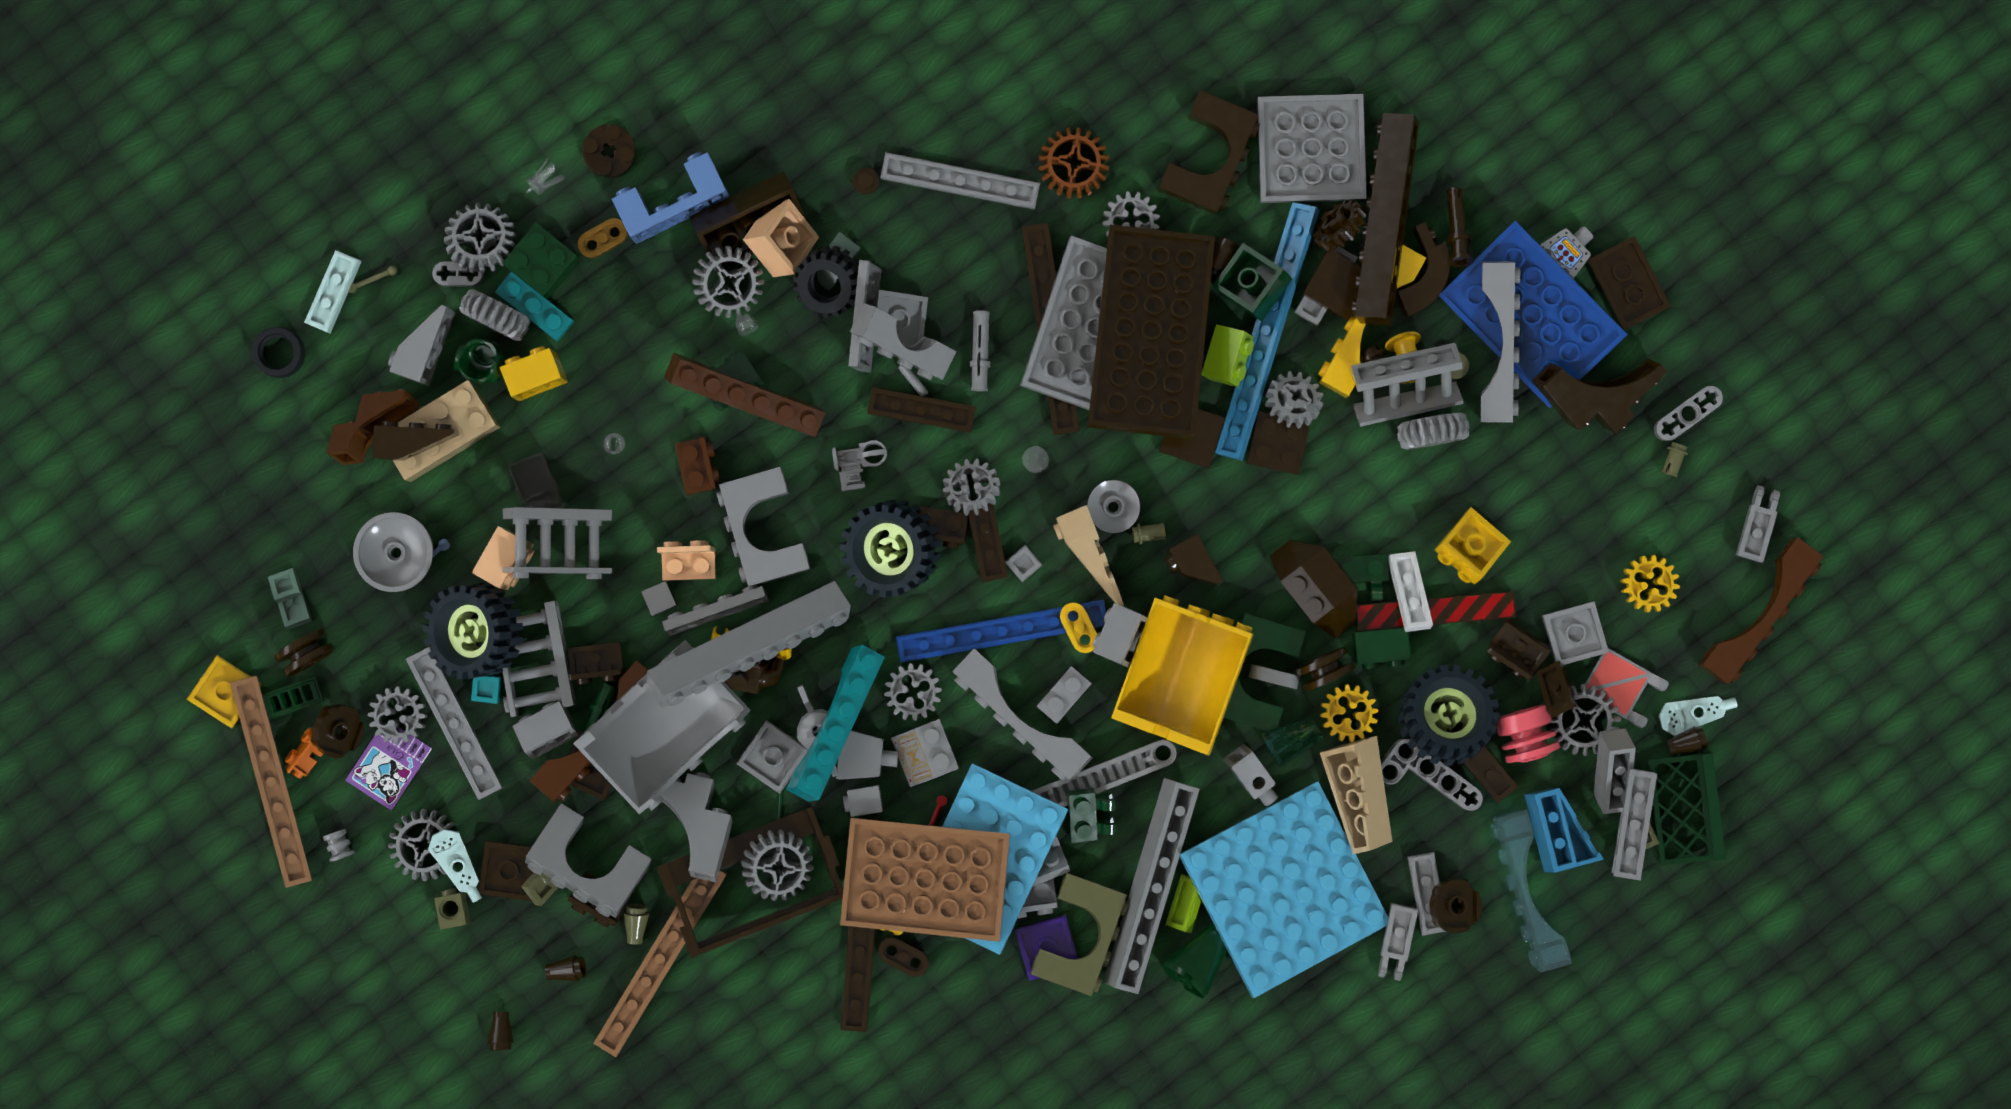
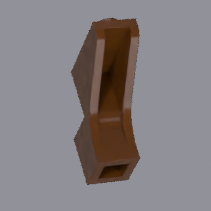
M397 389L392 392L377 391L373 394L362 395L356 421L333 426L326 453L342 465L363 463L367 450L373 442L374 426H382V421L400 422L418 411L420 402L411 396L410 392L403 389Z

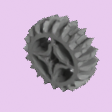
M476 203L475 209L471 210L470 206L466 205V212L464 214L457 210L456 215L458 219L450 218L449 223L452 227H445V233L448 235L444 237V242L448 245L446 251L448 254H452L451 259L454 263L459 262L461 269L469 265V271L474 273L477 267H479L482 274L485 273V267H490V270L494 272V264L498 263L500 266H504L502 264L504 262L503 257L507 258L511 253L509 250H513L516 247L513 242L516 239V233L512 231L514 225L512 222H508L509 217L507 214L501 215V210L498 207L492 211L490 204L487 203L484 209H481L480 204ZM483 222L495 225L500 231L485 228ZM474 223L470 230L464 231L469 225ZM480 229H481L482 235L484 236V237H482L483 240L480 241L481 247L479 246V243H478V241H477V240H478L477 237L480 236ZM466 245L467 248L476 249L477 255L467 253L460 246ZM497 245L496 248H494L491 252L487 253V250L491 246Z
M726 246L725 254H722L721 249L717 247L715 248L717 256L713 257L710 252H707L706 256L709 258V261L707 263L702 259L698 261L704 267L703 270L694 269V273L701 276L700 278L692 279L694 285H701V287L694 289V294H703L698 299V302L700 304L708 302L705 308L708 312L716 306V316H720L723 309H725V316L727 318L731 317V310L733 309L735 314L740 316V307L743 306L748 312L751 310L747 305L749 301L753 304L758 303L753 295L754 293L757 295H762L763 293L761 289L756 288V285L764 284L763 279L756 278L763 274L762 269L753 270L758 265V261L754 259L748 262L751 257L749 252L744 253L741 257L742 249L739 247L735 249L734 254H732L730 246ZM734 261L743 266L739 269L727 271L720 263ZM714 268L718 279L712 285L713 288L708 291V277ZM721 272H723L725 276H728L730 279L732 276L734 277L731 280V282L733 284L732 286L734 287L735 292L731 289V287H728L727 285L723 287L725 281ZM748 273L749 284L746 292L742 295L739 290V283L744 279V275ZM723 293H731L736 300L721 302L713 297L716 295L720 296Z
M475 289L468 290L466 295L463 296L459 307L460 312L515 341H521L523 336L526 335L531 322L522 313Z
M1460 412L1448 413L1403 422L1397 427V436L1401 448L1408 450L1464 440L1469 436L1470 427L1466 414Z
M1581 684V692L1578 693L1575 686H1570L1574 700L1589 698L1599 702V704L1589 710H1583L1576 703V707L1571 709L1574 713V720L1565 730L1563 729L1562 713L1556 716V718H1552L1553 721L1550 723H1556L1557 726L1551 728L1550 731L1560 733L1555 738V741L1561 742L1563 739L1566 740L1562 747L1564 750L1573 745V754L1576 755L1580 747L1582 748L1583 755L1587 756L1588 748L1592 747L1594 754H1598L1596 745L1599 743V732L1594 725V721L1605 710L1606 726L1603 731L1620 729L1612 725L1613 722L1621 721V717L1612 716V713L1619 711V707L1613 706L1610 708L1608 705L1614 701L1613 697H1609L1604 701L1603 697L1606 695V691L1601 690L1596 695L1597 687L1595 685L1591 686L1590 692H1586V685ZM1576 709L1581 714L1584 713L1585 716L1587 713L1591 715L1588 720L1593 731L1588 726L1585 727L1584 724L1582 727L1577 724L1580 718L1575 711ZM1579 730H1586L1594 739L1590 741H1577L1569 736Z
M427 809L421 810L420 817L417 811H411V819L406 815L401 817L405 826L400 823L394 825L399 834L390 833V837L396 839V843L388 844V848H396V853H392L390 858L399 857L400 861L395 864L396 868L403 865L406 866L402 872L403 875H407L413 870V880L418 879L420 873L423 881L429 879V872L433 879L439 878L438 870L442 874H446L438 862L430 867L423 866L430 852L428 849L423 851L422 847L417 843V841L425 839L428 840L427 843H430L432 835L435 834L434 827L439 831L443 829L449 830L454 827V822H450L447 825L444 824L447 820V815L445 814L437 820V810H433L429 817ZM427 823L426 828L423 829L419 837L407 835L409 830L416 824ZM405 843L414 849L415 863L408 857Z
M779 829L777 836H774L773 832L769 830L767 833L768 838L766 839L761 834L758 835L760 841L758 844L750 841L749 844L753 849L752 851L744 850V855L749 859L741 861L742 866L745 867L742 875L743 877H748L745 883L748 887L753 886L752 892L754 894L761 892L762 899H766L770 894L772 901H776L778 895H781L782 899L786 901V893L791 892L793 896H796V887L802 890L805 888L802 880L810 881L811 877L806 872L813 870L812 864L809 863L813 860V857L807 853L809 851L808 845H802L803 840L801 837L794 839L793 832H788L784 837L783 830ZM773 848L769 856L761 857L765 852ZM783 848H789L797 854L798 862H792L791 859L785 858ZM780 860L782 866H779V869H776L775 872L772 865H776L775 862ZM757 869L770 873L771 883L761 880L757 875ZM793 874L789 879L782 882L785 875Z

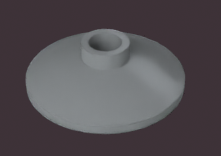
M1109 480L1099 484L1091 492L1087 503L1094 525L1108 533H1119L1129 529L1136 522L1140 513V501L1137 493L1130 485L1118 480ZM1109 503H1116L1118 510L1111 512L1108 509Z

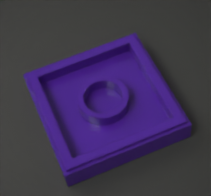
M1066 915L1015 929L1029 981L1038 979V977L1029 974L1038 949L1067 959H1078Z

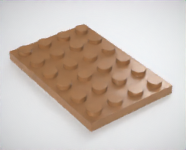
M851 818L840 925L1000 941L1011 834Z

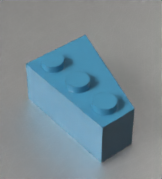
M1548 788L1524 795L1544 872L1555 873L1604 860L1600 852L1596 851L1590 841L1588 833L1583 830L1578 822L1575 812L1560 788Z

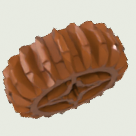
M1066 128L1065 137H1063L1060 131H1057L1056 137L1058 141L1049 137L1047 141L1052 147L1042 146L1041 150L1048 155L1039 156V161L1046 163L1039 166V172H1048L1042 176V181L1045 182L1051 179L1052 181L1049 183L1048 189L1052 190L1057 185L1059 187L1056 193L1058 196L1062 194L1063 190H1067V199H1071L1072 191H1076L1077 198L1081 199V190L1084 189L1086 194L1090 196L1092 194L1091 185L1097 190L1100 188V184L1096 179L1106 180V176L1100 172L1109 171V166L1101 163L1108 161L1109 155H1100V153L1106 150V146L1096 147L1100 138L1097 136L1090 141L1091 131L1089 130L1084 137L1080 136L1081 128L1076 129V135H1071V129ZM1073 143L1069 154L1059 155V157L1054 156L1060 147ZM1081 145L1087 147L1092 152L1096 162H1090V159L1081 156ZM1076 151L1077 163L1081 164V166L1077 165V168L1074 169V174L1071 175V164L1066 162L1068 160L1071 161ZM1052 164L1058 165V167L1064 168L1067 171V182L1061 180L1055 174ZM1095 170L1087 180L1075 183L1079 172Z

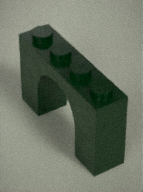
M1246 613L1242 615V618L1237 617L1234 626L1237 625V622L1252 627L1251 633L1254 634L1246 656L1255 650L1264 648L1299 657L1306 631ZM1238 676L1224 718L1276 734L1283 708L1251 698L1243 690Z

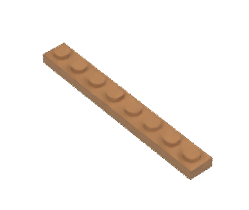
M253 676L230 682L285 887L312 881L258 677Z
M719 871L717 882L699 878L692 880L681 897L693 930L725 879L727 873L724 871ZM677 906L593 1043L614 1057H617L685 945L680 931V927L684 926Z

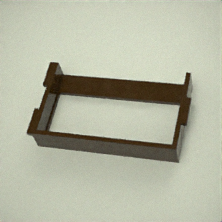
M812 807L728 839L720 869L748 859L744 855V850H753L749 844L750 841L758 844L760 842L758 835L761 834L766 839L768 838L767 833L769 830L773 832L774 836H777L779 829L783 830L784 837L788 832H793L794 839L813 834L834 889L703 941L697 942L676 887L697 879L691 877L688 871L690 854L657 867L668 897L673 896L684 926L680 927V931L691 958L843 899L844 889L835 868L840 865L829 835L823 837Z

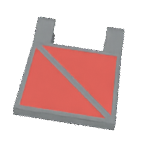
M1608 648L1609 653L1600 656L1585 682L1586 692H1590L1592 685L1597 687L1596 695L1601 690H1605L1606 695L1603 697V700L1605 701L1607 698L1613 697L1614 701L1608 706L1610 708L1613 706L1619 707V711L1615 712V714L1635 726L1643 728L1648 719L1632 711L1647 683L1659 691H1665L1669 683Z

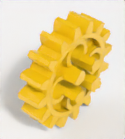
M1651 555L1649 561H1647L1645 556H1641L1639 558L1640 563L1635 560L1630 562L1632 570L1624 569L1623 572L1628 577L1621 579L1620 582L1626 584L1627 588L1622 589L1621 592L1629 593L1630 596L1626 599L1627 603L1636 602L1634 609H1640L1643 605L1644 612H1650L1653 606L1655 612L1661 611L1660 604L1665 607L1670 606L1668 598H1677L1673 593V589L1680 588V585L1674 584V580L1679 578V575L1671 574L1674 566L1669 565L1666 567L1665 558H1661L1656 562V555ZM1657 567L1660 570V575L1654 578L1652 583L1655 586H1664L1666 589L1665 594L1660 595L1658 589L1651 588L1646 591L1647 599L1642 600L1640 592L1647 589L1648 584L1646 582H1637L1634 576L1638 572L1643 579H1652L1654 577L1652 571Z
M1349 684L1344 685V691L1342 692L1338 687H1335L1336 695L1327 694L1326 697L1329 703H1321L1326 712L1320 714V717L1327 718V722L1323 724V727L1332 728L1329 733L1331 736L1339 733L1340 741H1343L1345 736H1348L1349 741L1354 742V735L1364 739L1363 731L1371 733L1373 730L1369 724L1377 723V720L1372 718V714L1378 713V709L1371 707L1376 700H1368L1366 698L1369 694L1367 690L1359 693L1360 686L1357 685L1353 688V691H1350ZM1342 696L1347 698L1346 705L1350 709L1356 708L1359 702L1365 704L1363 712H1354L1352 714L1353 718L1360 723V727L1357 730L1351 728L1352 721L1350 718H1343L1340 724L1333 722V717L1336 714L1343 715L1346 712V709L1340 706L1338 702Z

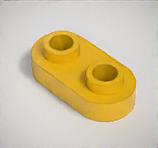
M1078 603L1065 605L1060 612V620L1072 645L1081 653L1093 651L1095 648L1093 643L1097 633L1084 607ZM1069 612H1077L1078 619L1070 621L1068 619ZM1088 635L1090 637L1089 644H1081L1080 637Z

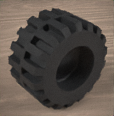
M823 246L821 249L817 248L809 254L797 267V273L793 276V282L797 284L793 287L794 293H799L797 297L798 302L803 301L806 304L803 307L806 311L809 309L814 310L813 315L815 316L823 313V318H829L832 314L836 317L842 312L845 313L855 303L859 266L856 265L858 259L855 256L853 258L848 256L850 251L845 249L841 252L838 246H834L832 249L829 246ZM818 270H828L834 273L840 281L841 292L830 293L825 291L818 282Z

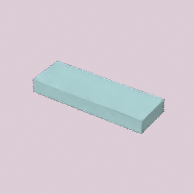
M335 250L304 323L331 333L362 261Z

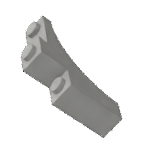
M695 772V775L687 773L685 783H682V780L678 778L660 797L663 799L662 802L678 817L687 832L690 844V866L688 869L690 876L717 882L733 821L731 815H728V812L723 809L713 808L712 811L709 810L715 789L713 779H710L709 775L701 772Z

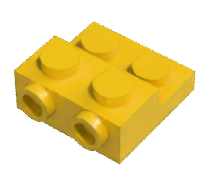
M1470 507L1434 550L1438 553L1437 557L1441 563L1447 566L1452 565L1459 571L1458 576L1462 581L1476 584L1484 577L1511 541Z

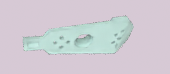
M1719 696L1668 702L1664 704L1659 714L1660 724L1663 730L1676 736L1693 726L1699 727L1724 717L1726 710L1737 708V701L1735 697L1722 700ZM1697 707L1703 710V715L1699 718L1694 715V710Z
M443 829L432 835L428 850L460 892H467L472 903L481 899L482 897L476 888L479 880L460 833ZM455 862L463 864L461 871L453 869L452 866Z

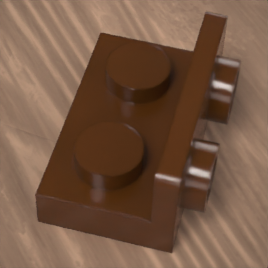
M701 436L698 439L676 443L675 447L686 495L718 489L717 483L721 482L718 467H713L711 457L715 456L712 441H707V437Z

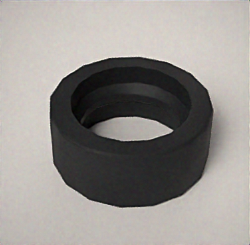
M272 327L265 329L257 335L252 344L251 354L254 364L261 372L271 377L285 378L292 376L300 370L305 360L306 351L302 340L297 334L286 328ZM272 338H285L293 346V359L285 367L274 368L268 365L264 359V347Z

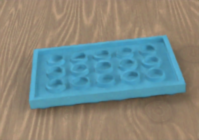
M973 763L942 827L1011 834L1001 940L989 941L966 938L1000 955L1069 809Z

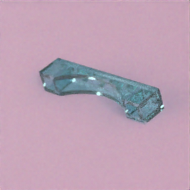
M1522 808L1492 817L1494 823L1490 824L1494 839H1499L1501 845L1498 855L1502 865L1506 864L1509 875H1506L1505 878L1509 890H1514L1516 896L1513 905L1517 916H1521L1524 926L1520 928L1524 941H1529L1532 950L1528 952L1532 967H1537L1538 971L1545 972L1572 964L1565 938L1554 931L1543 920L1534 906L1529 893L1526 878V862L1534 832L1527 809Z

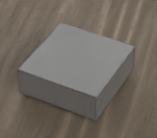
M1026 545L1005 562L1021 582L1025 581L1042 566Z
M667 581L641 591L652 616L677 606Z

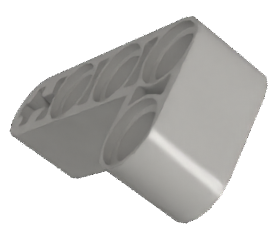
M1410 739L1397 740L1381 760L1382 774L1386 765H1393L1396 770V774L1392 779L1387 780L1383 776V781L1386 784L1397 783L1409 769L1465 810H1476L1483 802L1482 793L1449 767L1444 766L1441 761L1437 764L1432 763L1433 768L1431 772L1423 774L1420 770V764L1425 759L1431 760L1432 756L1427 754L1422 759L1417 755L1420 752L1417 746L1411 750L1410 756L1402 758L1398 753V749L1402 744L1408 743ZM1451 775L1454 785L1451 789L1445 790L1441 785V780L1444 776ZM1459 789L1468 794L1473 792L1472 798L1474 802L1465 804L1466 798L1456 792Z

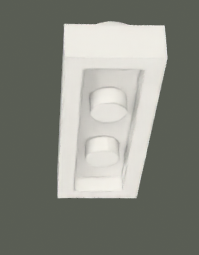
M1415 551L1390 554L1388 563L1405 632L1431 629L1433 622Z

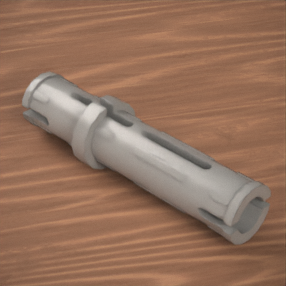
M973 311L972 361H970L969 366L972 368L971 391L985 392L988 391L987 375L988 368H990V361H988L990 312Z

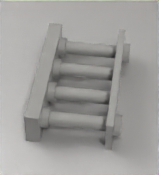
M1451 343L1352 365L1351 373L1357 391H1363L1364 402L1354 404V410L1360 427L1463 404V398L1457 382H1452L1451 371L1462 369V360L1456 344ZM1441 374V385L1426 388V377ZM1415 380L1414 391L1400 393L1401 382ZM1389 385V396L1374 399V388Z
M520 507L503 509V519L513 520V525H515V567H503V573H513V578H529V573L586 574V579H602V574L612 573V568H599V526H602V521L612 520V510ZM529 520H537V525H540V567H526V525H529ZM553 520L562 521V526H564V567H551V525H553ZM578 521H586V526H589V568H575V526H578Z
M558 601L545 602V609H541L539 613L516 617L517 623H523V626L537 623L548 624L550 633L544 639L522 642L520 645H515V648L519 650V654L548 649L549 651L553 650L555 661H551V664L517 671H512L511 665L507 668H502L507 697L503 698L506 713L510 712L511 717L520 716L519 708L552 701L562 702L563 707L577 705L573 680H569V675H571ZM547 675L558 677L559 687H556V690L522 697L516 696L515 681Z
M1638 769L1629 770L1624 809L1620 815L1613 860V876L1641 881L1657 773Z

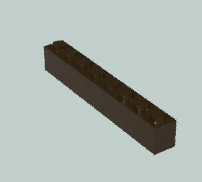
M1383 113L1382 122L1378 123L1377 136L1380 140L1379 147H1375L1374 150L1375 172H1372L1370 177V186L1373 188L1372 196L1367 200L1369 218L1368 223H1365L1363 227L1365 246L1361 248L1359 255L1360 264H1362L1361 273H1358L1356 277L1358 296L1357 299L1353 300L1352 313L1361 324L1392 325L1420 124L1414 114Z

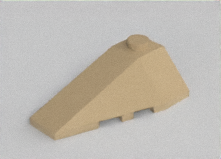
M1087 505L1057 517L1056 521L1058 524L1053 525L1058 540L1064 539L1065 544L1115 604L1124 606L1113 574L1109 570L1105 552L1099 544V536Z

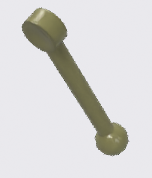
M389 266L384 272L358 283H351L348 292L355 293L359 287L388 275H396L398 272L397 267Z

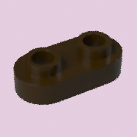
M897 937L885 938L879 945L878 953L883 962L913 977L921 976L926 972L929 960L922 950ZM894 945L897 948V953L890 955L887 952V947ZM912 958H918L921 964L918 967H913L910 961Z

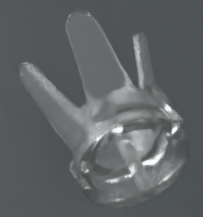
M547 158L536 174L526 179L531 186L526 193L534 190L540 196L549 187L563 181L564 176L559 175L545 182L555 171L554 163L549 164L542 170L548 161Z

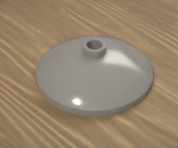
M396 512L380 514L370 519L358 532L353 547L354 563L361 577L374 588L387 592H400L416 586L430 570L434 555L432 539L427 529L415 518ZM396 548L401 550V555L398 558L393 556V550Z

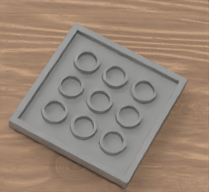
M1363 94L1269 96L1257 98L1258 123L1260 124L1258 129L1260 203L1350 201L1351 199L1357 201L1367 199Z

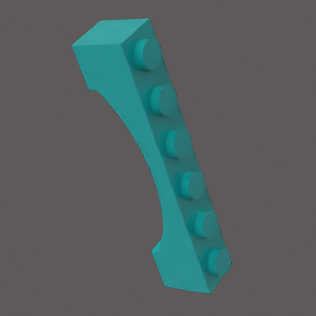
M864 645L851 648L842 667L840 682L829 711L812 745L801 763L796 767L786 788L787 791L808 802L820 799L885 658L884 656Z

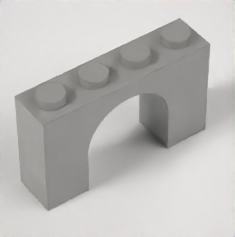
M781 467L719 484L721 491L716 492L720 507L725 506L728 516L724 517L727 531H732L735 542H731L735 558L740 557L743 567L738 569L742 583L747 582L748 586L759 585L811 570L803 543L769 552L757 549L751 544L746 535L745 521L748 513L755 505L789 494Z
M561 803L526 855L525 863L528 864L527 867L532 872L538 875L543 873L550 877L551 883L561 889L566 887L574 892L573 896L583 903L589 901L597 906L595 909L606 917L611 915L616 918L650 866L652 859L629 845L614 869L606 876L597 879H587L577 875L566 861L565 850L581 827L584 817Z

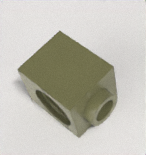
M457 888L441 891V896L434 898L440 930L471 923L465 892L457 893ZM448 901H454L458 905L456 915H451L447 912L446 904Z

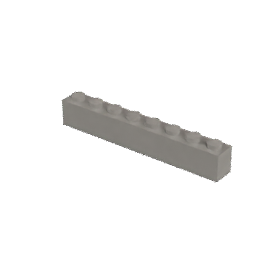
M833 581L647 670V684L662 708L668 705H677L685 697L693 693H702L713 683H722L740 670L743 672L747 671L755 663L763 659L770 660L778 652L786 648H795L802 640L808 637L815 638L833 625L835 627L842 625L849 618L851 605L836 582Z
M1166 778L1163 780L1127 901L1129 905L1125 916L1122 917L1119 926L1120 931L1114 943L1103 980L1104 983L1114 988L1135 994L1139 993L1179 860V854L1182 850L1200 790L1198 788Z

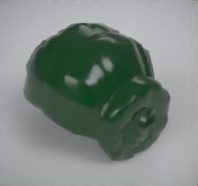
M476 337L470 339L467 343L463 342L460 344L455 352L452 366L454 370L458 371L467 380L479 384H485L490 381L497 383L503 376L500 367L506 365V357L501 354V348L496 342Z

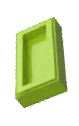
M1181 874L1165 924L1187 933H1192L1201 904V898L1190 876Z

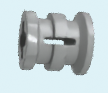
M346 829L323 837L324 841H327L329 845L326 847L328 852L331 851L332 857L329 859L330 862L340 860L355 853V850H350L348 846L351 843L345 837Z

